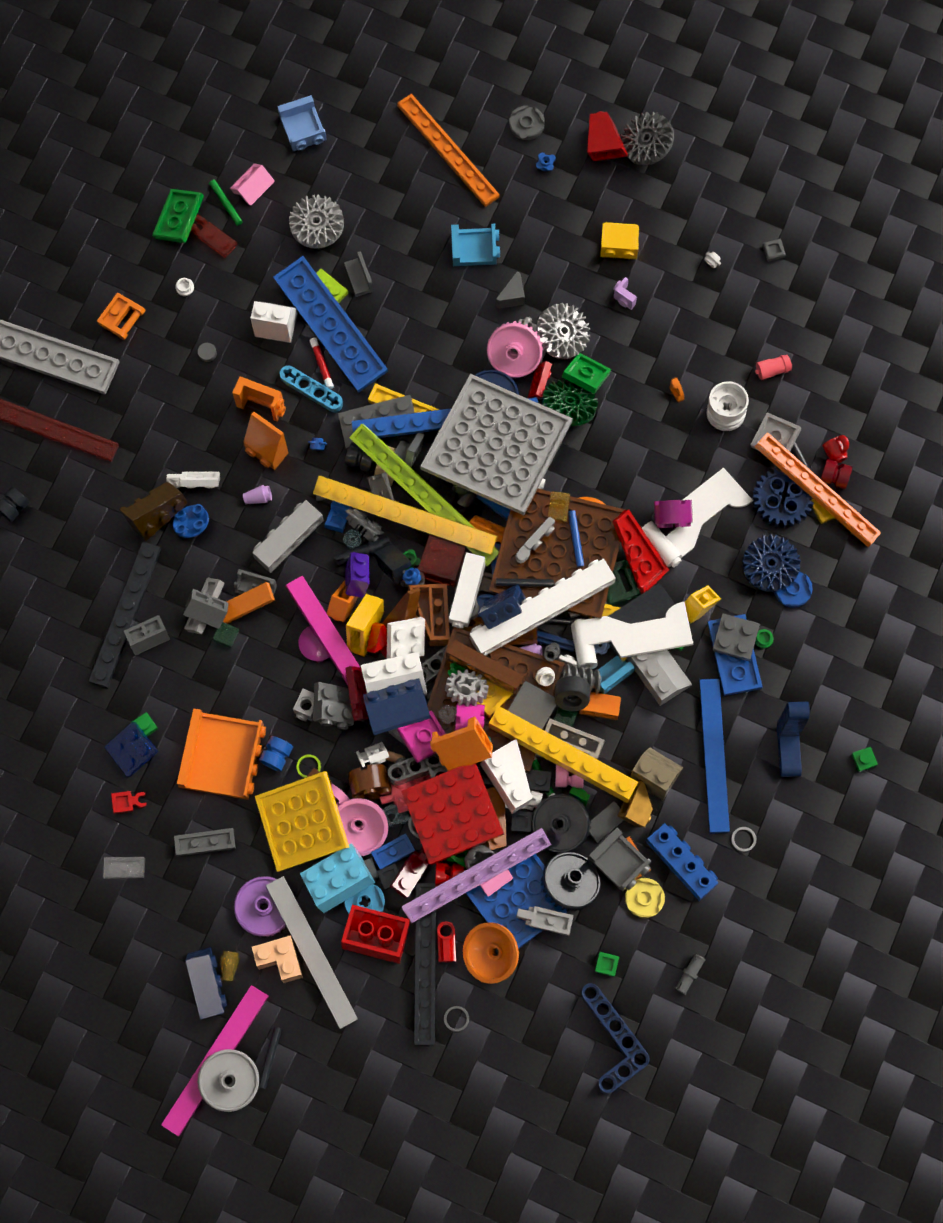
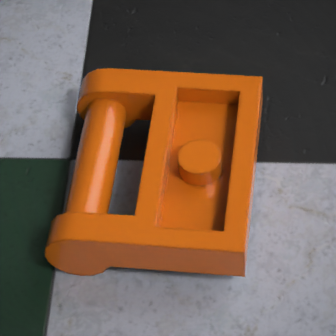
M117 292L98 318L97 323L116 334L122 340H125L131 327L140 315L143 316L146 310ZM129 310H134L122 329L118 328V325Z

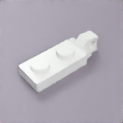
M182 472V474H167L166 479L175 488H214L219 485L220 473Z

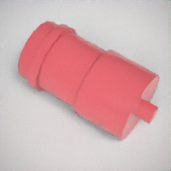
M780 355L777 358L757 362L755 373L758 374L761 380L781 373H788L792 370L791 360L788 355Z

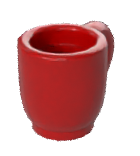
M845 435L830 439L822 445L830 460L841 463L848 458L849 440Z

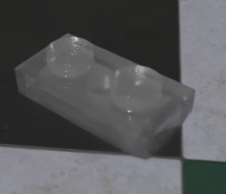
M104 857V878H144V857Z

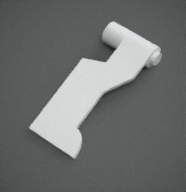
M722 468L683 499L692 500L693 523H691V527H677L665 536L654 522L650 521L642 527V530L666 566L674 568L682 561L681 558L694 548L704 523L728 504L731 507L740 508L749 505L753 500L733 477Z
M685 602L677 603L669 608L666 618L629 624L603 616L601 619H577L571 624L578 668L582 666L585 671L587 668L594 669L598 665L594 648L596 644L612 642L621 658L693 645Z

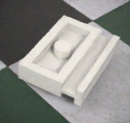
M383 742L365 748V752H356L362 767L365 766L364 763L369 761L371 764H381L389 757Z

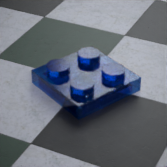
M131 722L105 746L127 777H131L158 752L136 722Z

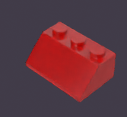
M352 904L342 937L341 947L344 950L400 964L410 919Z

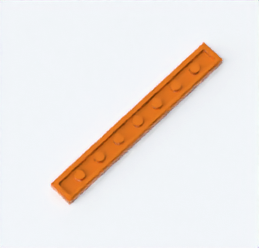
M412 93L397 103L399 109L485 207L500 197V194Z
M768 432L754 446L867 547L881 534L878 529Z

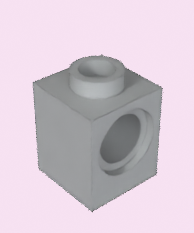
M302 689L293 708L294 714H296L298 719L302 721L307 719L313 720L314 693ZM310 703L312 706L309 710H303L301 708L302 705Z

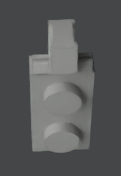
M534 906L529 907L528 911L518 908L516 918L525 920V925L569 936L573 915Z

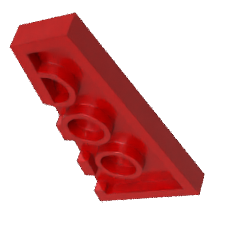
M628 509L624 510L612 522L640 593L643 594L669 571V568Z

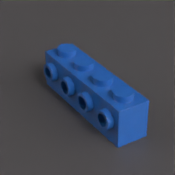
M664 823L647 838L646 843L695 898L700 901L718 885V877L713 871H708L703 866L704 862L698 855L694 856L690 852L691 847L684 840L681 842L676 836L678 835L676 830Z

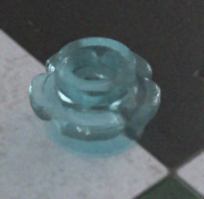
M349 530L343 537V542L349 548L359 546L362 542L361 534L358 531Z

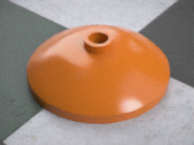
M488 922L477 925L468 933L464 941L463 958L468 971L481 982L493 984L506 980L514 972L519 958L518 945L514 936L506 927L498 923ZM496 948L499 951L498 955L495 953Z

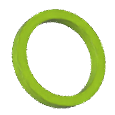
M304 755L297 762V771L303 778L307 776L300 772L299 765L305 758L315 759L318 762V771L320 772L321 763L314 755Z

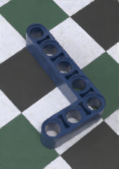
M808 701L787 702L777 721L781 777H797L802 774L799 736L809 720L810 709Z
M590 983L583 987L581 998L625 1056L623 1061L605 1073L598 1081L599 1091L603 1094H611L648 1065L649 1055L598 986ZM593 989L596 993L595 998H587L585 991ZM600 1005L606 1006L608 1013L600 1015L597 1007ZM613 1021L620 1024V1030L617 1032L612 1031L609 1027V1024ZM624 1038L632 1040L633 1046L631 1048L623 1047L622 1040ZM636 1055L644 1056L645 1063L643 1065L635 1063L634 1057ZM620 1067H626L629 1070L627 1077H621L618 1074ZM604 1079L611 1080L613 1083L612 1089H604L602 1081Z

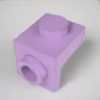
M625 277L622 282L618 281L613 289L615 290L614 298L618 300L621 306L632 310L636 305L637 297L626 290L628 279Z

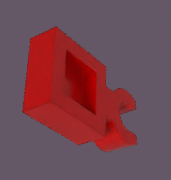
M131 791L111 793L113 814L133 812V806L138 808L146 807L147 803H140L138 801V798L145 797V793L139 792L135 796L131 795Z

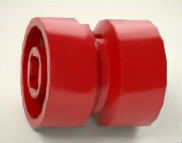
M436 863L435 887L464 872V867L458 863H453L452 866H449L448 863Z

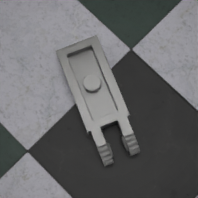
M548 517L519 549L515 556L518 563H524L529 558L531 549L535 551L541 545V538L544 535L548 537L555 529L553 527L554 519Z

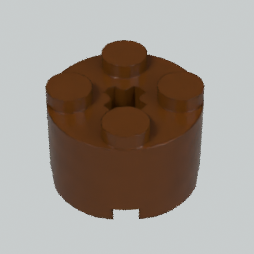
M383 764L367 765V769L363 770L359 767L348 773L353 799L377 801L380 799V795L391 793L387 770Z

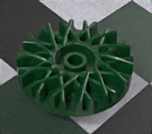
M563 379L562 381L558 380L557 384L553 381L552 384L549 383L548 387H545L541 404L573 418L570 426H579L590 422L594 418L598 401L597 398L594 399L595 394L587 392L584 388L578 387L574 383L569 382L565 384V379Z

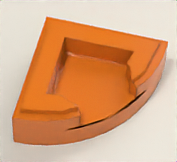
M678 378L671 380V392L677 402L683 401L684 393Z

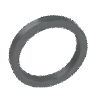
M460 1006L449 1008L444 1015L446 1027L454 1032L464 1030L469 1023L468 1012ZM460 1009L466 1014L467 1020L462 1028L454 1029L448 1025L447 1015L451 1010Z

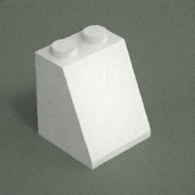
M254 301L250 319L255 337L291 343L298 315L297 309Z

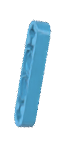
M284 366L280 370V378L284 384L331 412H338L342 409L343 400L339 394L292 366ZM291 372L292 377L288 376L286 378L285 373L289 374ZM306 380L309 382V385L306 388H300L299 382ZM316 390H323L324 395L317 398L314 396V392ZM331 401H338V405L334 404L331 406Z

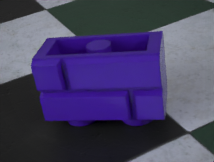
M352 552L345 566V594L362 598L365 596L369 586V556Z

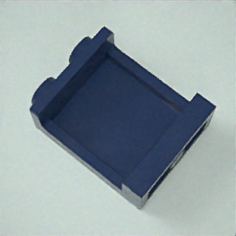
M516 584L485 600L479 614L487 628L492 629L521 614L522 609L520 605H522L521 602L526 597L520 586Z

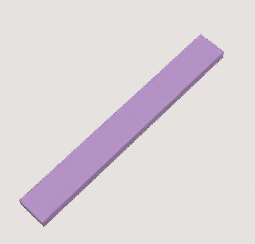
M541 828L403 905V911L408 919H410V922L413 923L547 848L551 843Z

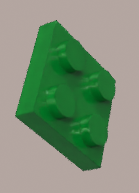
M579 353L564 370L562 378L595 394L610 375L612 369Z

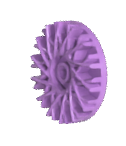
M254 878L246 882L235 897L234 913L236 919L246 932L254 936H274V934L280 933L286 927L266 888L267 884L277 880L275 878ZM265 903L268 905V908L266 910H261L260 907L262 904Z

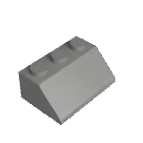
M668 650L627 658L634 665V670L660 706L692 686Z

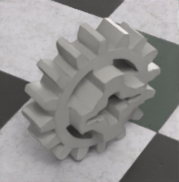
M465 669L464 673H462L460 670H457V675L451 673L450 678H447L445 691H447V697H452V702L458 701L459 706L464 703L466 707H469V704L476 706L477 702L483 703V699L487 698L489 685H486V679L481 680V674L476 676L475 671L468 673V670Z

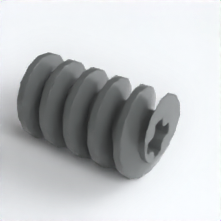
M569 664L563 666L560 679L566 676L581 677L589 683L590 692L595 688V694L599 693L601 686L599 670L596 669L593 672L591 668H587L585 671L582 666L577 669L576 665H573L571 668Z

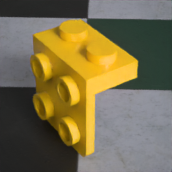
M604 223L602 227L600 257L637 259L639 226L636 224Z

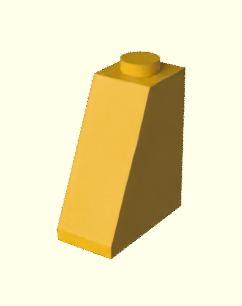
M366 594L347 622V647L350 652L365 657L372 624L375 622L380 623L384 614L383 599Z

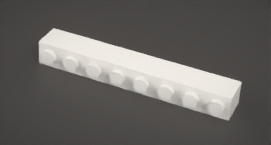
M604 559L600 561L594 560L583 571L578 569L571 574L572 577L566 580L562 578L555 583L554 587L550 589L548 587L544 588L538 593V596L534 598L528 597L521 602L522 605H520L522 609L521 614L492 629H488L486 625L476 626L471 630L472 633H470L469 639L477 652L486 656L614 584L616 577Z

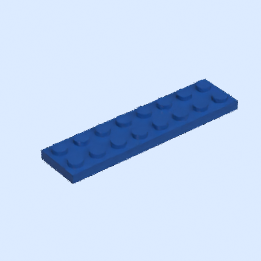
M304 256L273 277L358 393L388 372L387 367Z

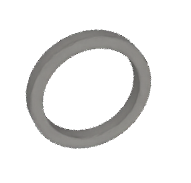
M740 827L733 832L731 841L737 850L747 852L755 846L756 835L750 828ZM740 830L749 831L754 839L752 846L747 849L739 848L734 841L735 834Z

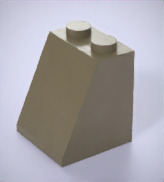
M649 748L638 760L630 778L644 782L647 791L663 801L683 770V767L654 749Z

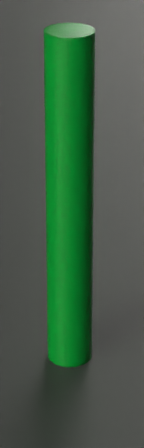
M211 180L209 184L237 226L241 225L242 219L216 180Z

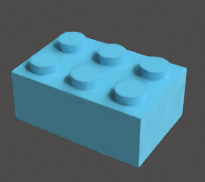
M352 843L349 844V848L337 851L300 873L316 906L323 913L375 883L359 851Z

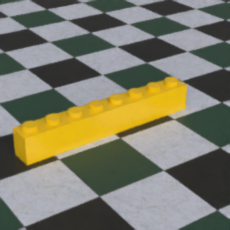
M498 706L489 722V728L511 740L517 739V743L626 803H628L637 787L638 782L500 706Z

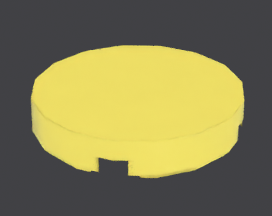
M650 878L637 879L635 886L631 890L627 889L625 893L627 908L633 915L640 918L653 917L661 911L664 905V891L656 881Z

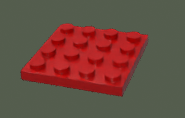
M476 763L459 766L401 791L430 865L504 835Z

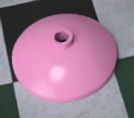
M357 798L347 800L337 807L348 844L352 843L361 856L371 854L372 851L383 845L388 834V821L385 813L377 804L366 799ZM360 820L362 824L357 825L355 822Z

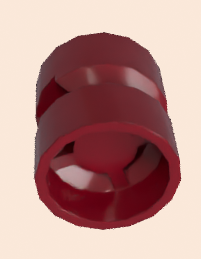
M827 459L821 480L828 485L834 483L835 487L846 489L853 466L843 463L838 465L837 461Z

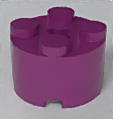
M692 500L654 501V516L657 528L673 527V524H675V527H691V523H693Z

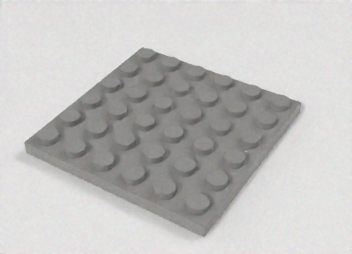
M470 374L421 464V470L524 515L573 418Z

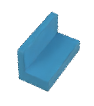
M615 656L598 669L601 676V693L606 694L634 672V665L631 662H622L619 656Z

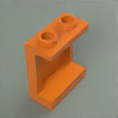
M239 377L232 392L236 407L244 409L247 400L271 408L274 421H278L279 417H283L286 407L284 406V399L280 391Z
M476 717L469 718L468 725L465 728L439 736L437 731L432 733L431 749L438 754L441 765L445 766L448 771L459 766L472 765L492 758L493 744Z

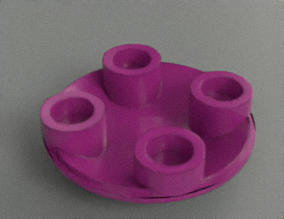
M311 626L304 629L299 637L301 653L307 659L316 662H323L329 658L328 653Z

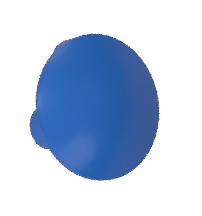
M201 504L183 508L175 515L173 520L175 533L184 538L199 535L208 525V512Z

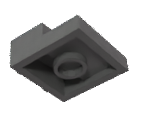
M322 682L314 683L313 721L321 723V726L334 725L337 726V729L342 730L354 725L349 688Z

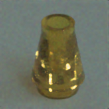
M223 951V956H221V980L233 981L240 961L239 953Z

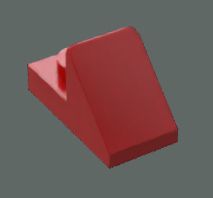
M375 622L372 624L367 651L376 653L381 650L383 656L387 658V629L384 624Z

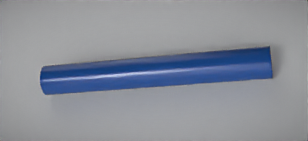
M569 511L568 516L577 568L584 567L576 512Z

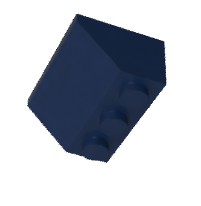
M419 678L363 694L374 735L431 719Z

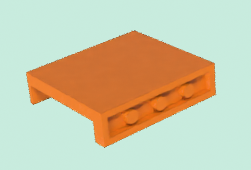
M193 708L177 780L179 788L248 800L249 794L252 795L254 791L253 775L256 776L258 772L257 757H260L262 753L261 738H264L266 734V727H264L263 721L254 722L202 713L200 709Z

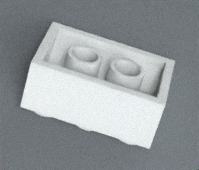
M418 652L361 665L367 693L419 678L424 695H427Z

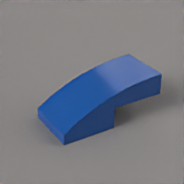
M332 500L325 528L343 533L347 523L346 517L349 515L345 511L352 507Z

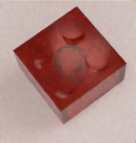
M429 535L418 570L424 574L425 579L455 587L460 567L466 555V546Z

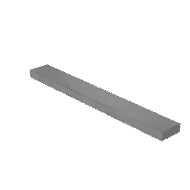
M284 876L267 884L266 888L339 1029L358 1020Z

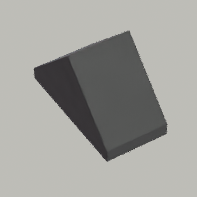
M518 271L496 298L497 308L525 304L521 274Z

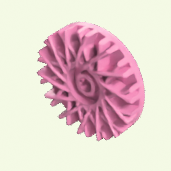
M516 321L513 323L507 322L499 328L497 327L489 338L487 344L488 359L495 370L504 372L512 378L524 377L532 373L539 365L543 355V342L540 341V336H537V331L534 332L531 326L528 327V324L522 325L521 322L517 323Z

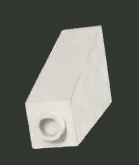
M466 552L449 616V623H452L454 627L463 628L464 626H469L485 570V557Z

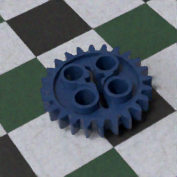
M774 468L773 474L767 471L766 477L762 475L760 478L761 482H756L758 488L753 490V493L756 494L752 498V500L756 501L753 506L759 507L757 514L763 513L762 520L769 518L768 524L775 521V527L779 523H782L783 528H785L787 523L793 527L794 521L800 524L801 518L805 520L807 517L806 513L810 514L811 509L809 507L814 505V502L810 500L813 498L782 470L778 472ZM785 483H788L785 501L783 504L782 512L780 513L778 510L782 499V493L784 491ZM778 484L781 488L774 489L772 485ZM790 489H797L799 493L794 494ZM773 501L777 506L772 507L768 502ZM786 506H793L795 511H789Z

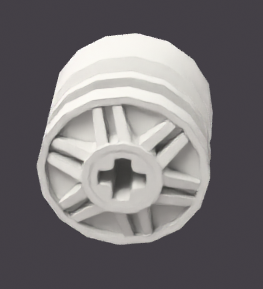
M722 382L711 390L706 412L707 419L712 426L722 431H732L744 422L749 402L745 389L734 382Z

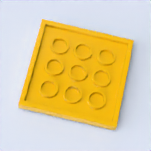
M327 771L255 796L277 872L349 848Z

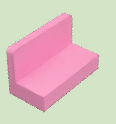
M253 164L230 189L234 194L241 195L248 205H252L274 183V179L263 165Z

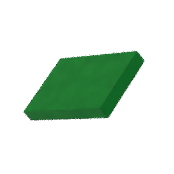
M171 189L152 236L155 239L186 243L204 195L200 192Z

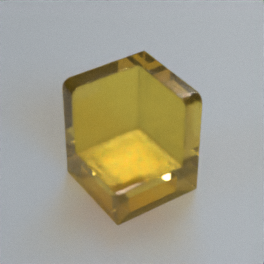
M551 491L548 517L567 521L570 501L569 493Z

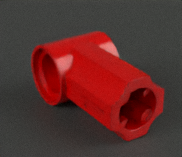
M445 921L437 927L439 962H456L455 928L452 923ZM445 926L452 929V933L447 937L442 936L440 933L441 929Z

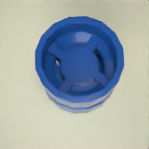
M271 736L266 745L268 749L262 752L259 762L275 771L281 772L286 763L285 757H289L293 746L283 739Z

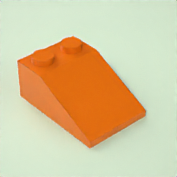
M253 412L243 442L246 449L245 452L253 458L256 456L265 467H271L275 470L288 454L284 433Z

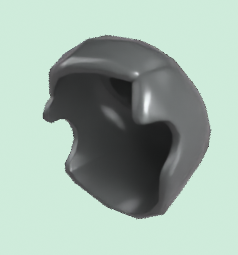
M485 845L471 848L464 858L466 869L468 870L495 853Z

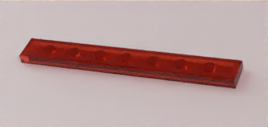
M0 399V420L112 462L119 447L118 443Z

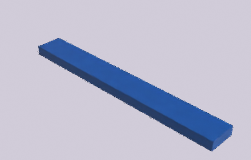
M700 679L709 833H729L719 679Z

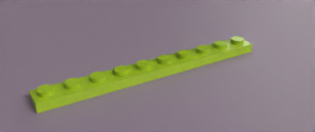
M361 424L349 437L429 513L475 528L366 425ZM495 546L492 554L467 547L473 554L485 557V565L487 567L499 554V550Z

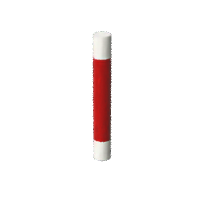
M312 338L310 343L326 387L332 389L334 385L317 338Z

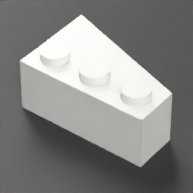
M517 739L493 752L492 758L483 760L480 763L512 814L528 805L532 799Z

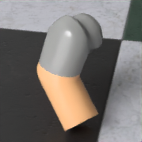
M388 751L389 757L386 760L394 763L406 760L403 755Z

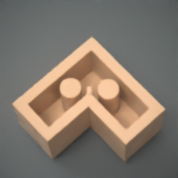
M291 936L252 947L256 966L259 970L278 965L283 983L303 978Z

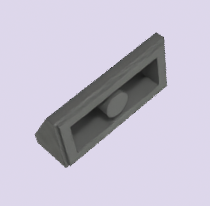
M615 801L591 820L589 834L597 843L624 821L617 817L620 807Z

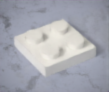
M418 617L387 623V659L418 652L419 656H424V618Z

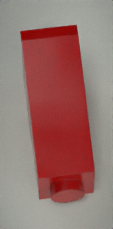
M603 111L590 114L587 153L593 161L628 157V153L613 120L607 112Z

